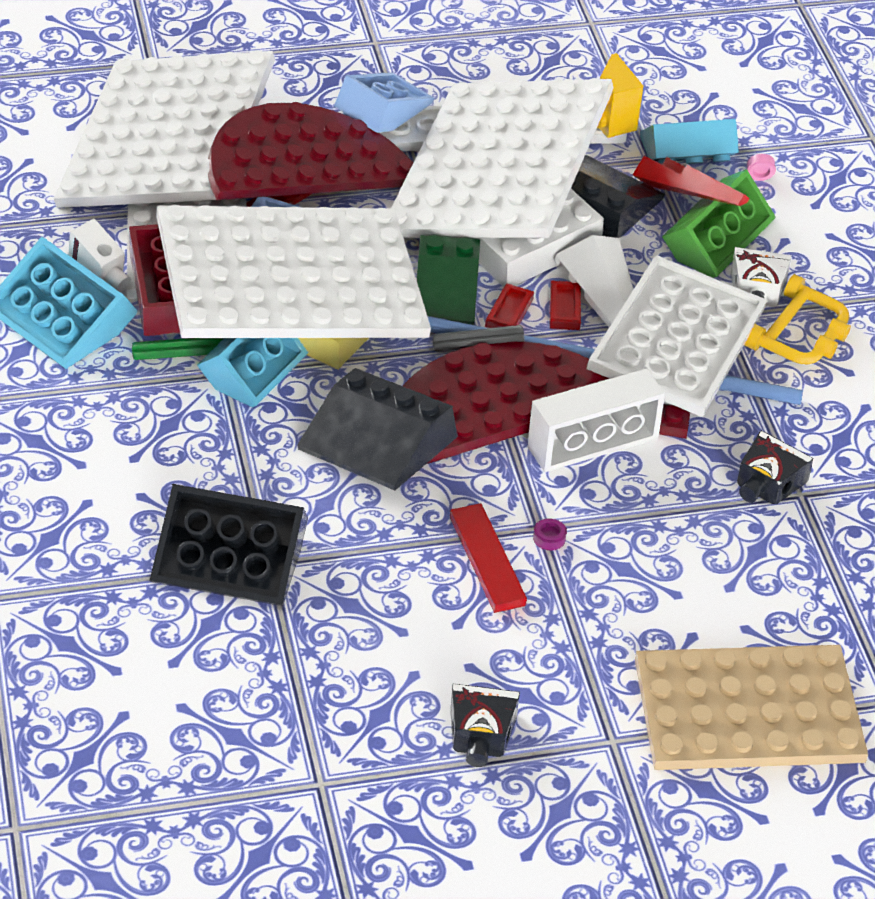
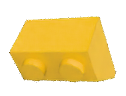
M615 53L611 55L600 76V79H612L614 87L597 126L607 138L637 131L644 87L620 56Z

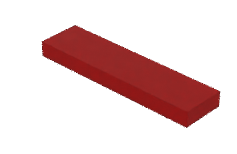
M482 503L450 509L451 522L493 612L497 613L526 606L527 597Z

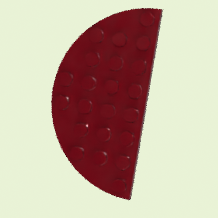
M300 102L267 103L237 113L219 129L208 155V179L216 200L402 187L414 162L385 136L368 128L367 124L362 120L353 119L330 109Z
M514 341L494 344L479 343L449 352L422 367L407 380L403 387L453 406L458 437L427 463L429 464L529 433L532 401L610 378L588 370L589 359L556 345Z

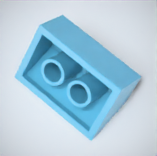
M736 119L653 124L640 131V138L647 157L658 161L660 164H663L666 157L674 161L686 159V164L702 163L703 158L713 157V162L730 161V156L739 153Z
M224 338L197 366L215 390L250 407H255L308 354V351L298 338Z

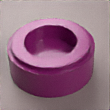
M547 518L535 524L533 540L538 547L553 551L564 546L567 528L561 521Z

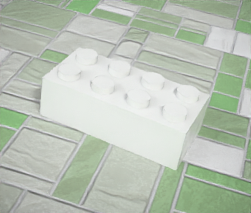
M570 189L550 238L472 239H480L479 264L503 287L506 283L516 286L558 266L554 260L557 253L591 235L602 236L604 218Z
M646 368L532 401L527 447L542 470L548 472L658 439L665 392Z

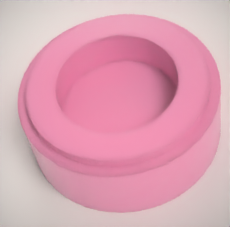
M756 154L748 159L747 170L753 180H768L776 172L775 160L768 154Z

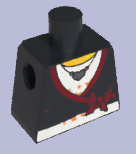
M761 430L740 464L737 483L741 487L739 489L740 496L749 503L755 502L760 497L771 504H778L809 481L814 458Z
M452 684L450 716L453 749L456 752L467 753L466 762L469 765L483 767L488 762V756L501 757L504 755L517 720L520 692Z

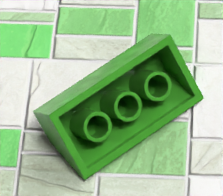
M747 169L720 180L725 185L749 197L750 199L746 204L736 206L701 198L662 236L678 262L715 278L733 261L735 247L745 249L776 218Z

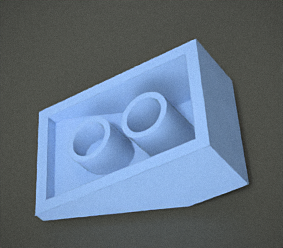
M393 72L346 75L334 106L343 111L344 115L362 120L367 124L368 128L380 133L395 130L431 105L435 98Z

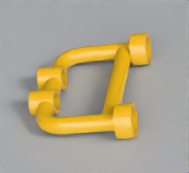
M793 274L784 290V296L792 299L767 332L766 328L754 324L744 346L754 351L758 350L759 347H763L792 362L804 365L816 363L823 356L831 359L838 347V342L835 339L844 342L850 332L851 325L847 324L850 318L849 310L840 301L806 286L805 278ZM806 300H809L835 312L837 318H833L825 334L819 336L812 351L801 352L776 339Z

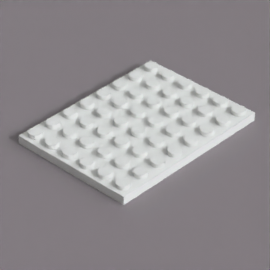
M255 50L246 53L227 52L216 55L200 54L198 56L185 57L177 55L170 58L149 57L140 60L122 59L115 61L53 198L56 207L216 200L208 179V155L217 132L226 121L243 110L259 105L275 62L273 51Z
M592 78L589 80L565 79L520 82L514 80L510 82L453 83L391 209H395L403 238H420V235L458 238H550L614 89L612 79Z
M157 206L156 216L181 338H429L431 331L430 323L395 209L355 207L307 208L295 206Z

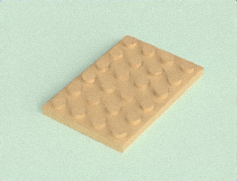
M841 645L636 651L635 665L654 770L866 763L868 751Z

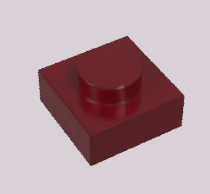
M663 404L659 435L687 439L691 412L674 405Z

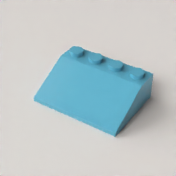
M41 237L0 284V320L65 369L118 336L139 312L122 293L44 237Z

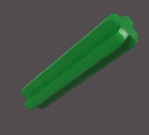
M182 338L133 342L132 357L134 360L208 355L223 338Z

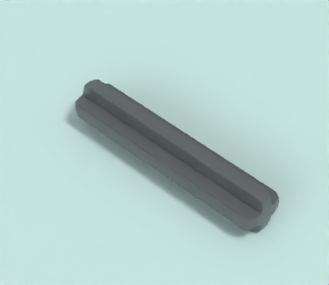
M521 325L434 334L433 348L436 352L459 350L479 343L524 342V329Z

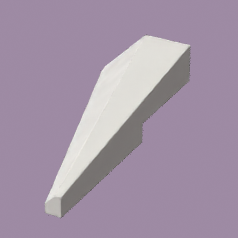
M591 235L557 253L554 260L557 265L563 264L569 271V280L572 283H579L585 291L584 298L605 324L610 327L634 288L620 239Z

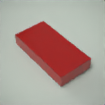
M552 280L550 283V329L580 331L581 286L578 282Z
M506 283L485 320V327L497 328L520 325L534 299V291Z

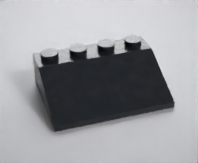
M586 154L571 187L577 195L604 218L603 229L612 231V237L614 238L622 237L665 197V193Z
M354 368L334 384L297 446L300 451L396 491L456 439L458 434L452 405Z
M172 484L150 582L283 606L302 549L308 522L305 508Z

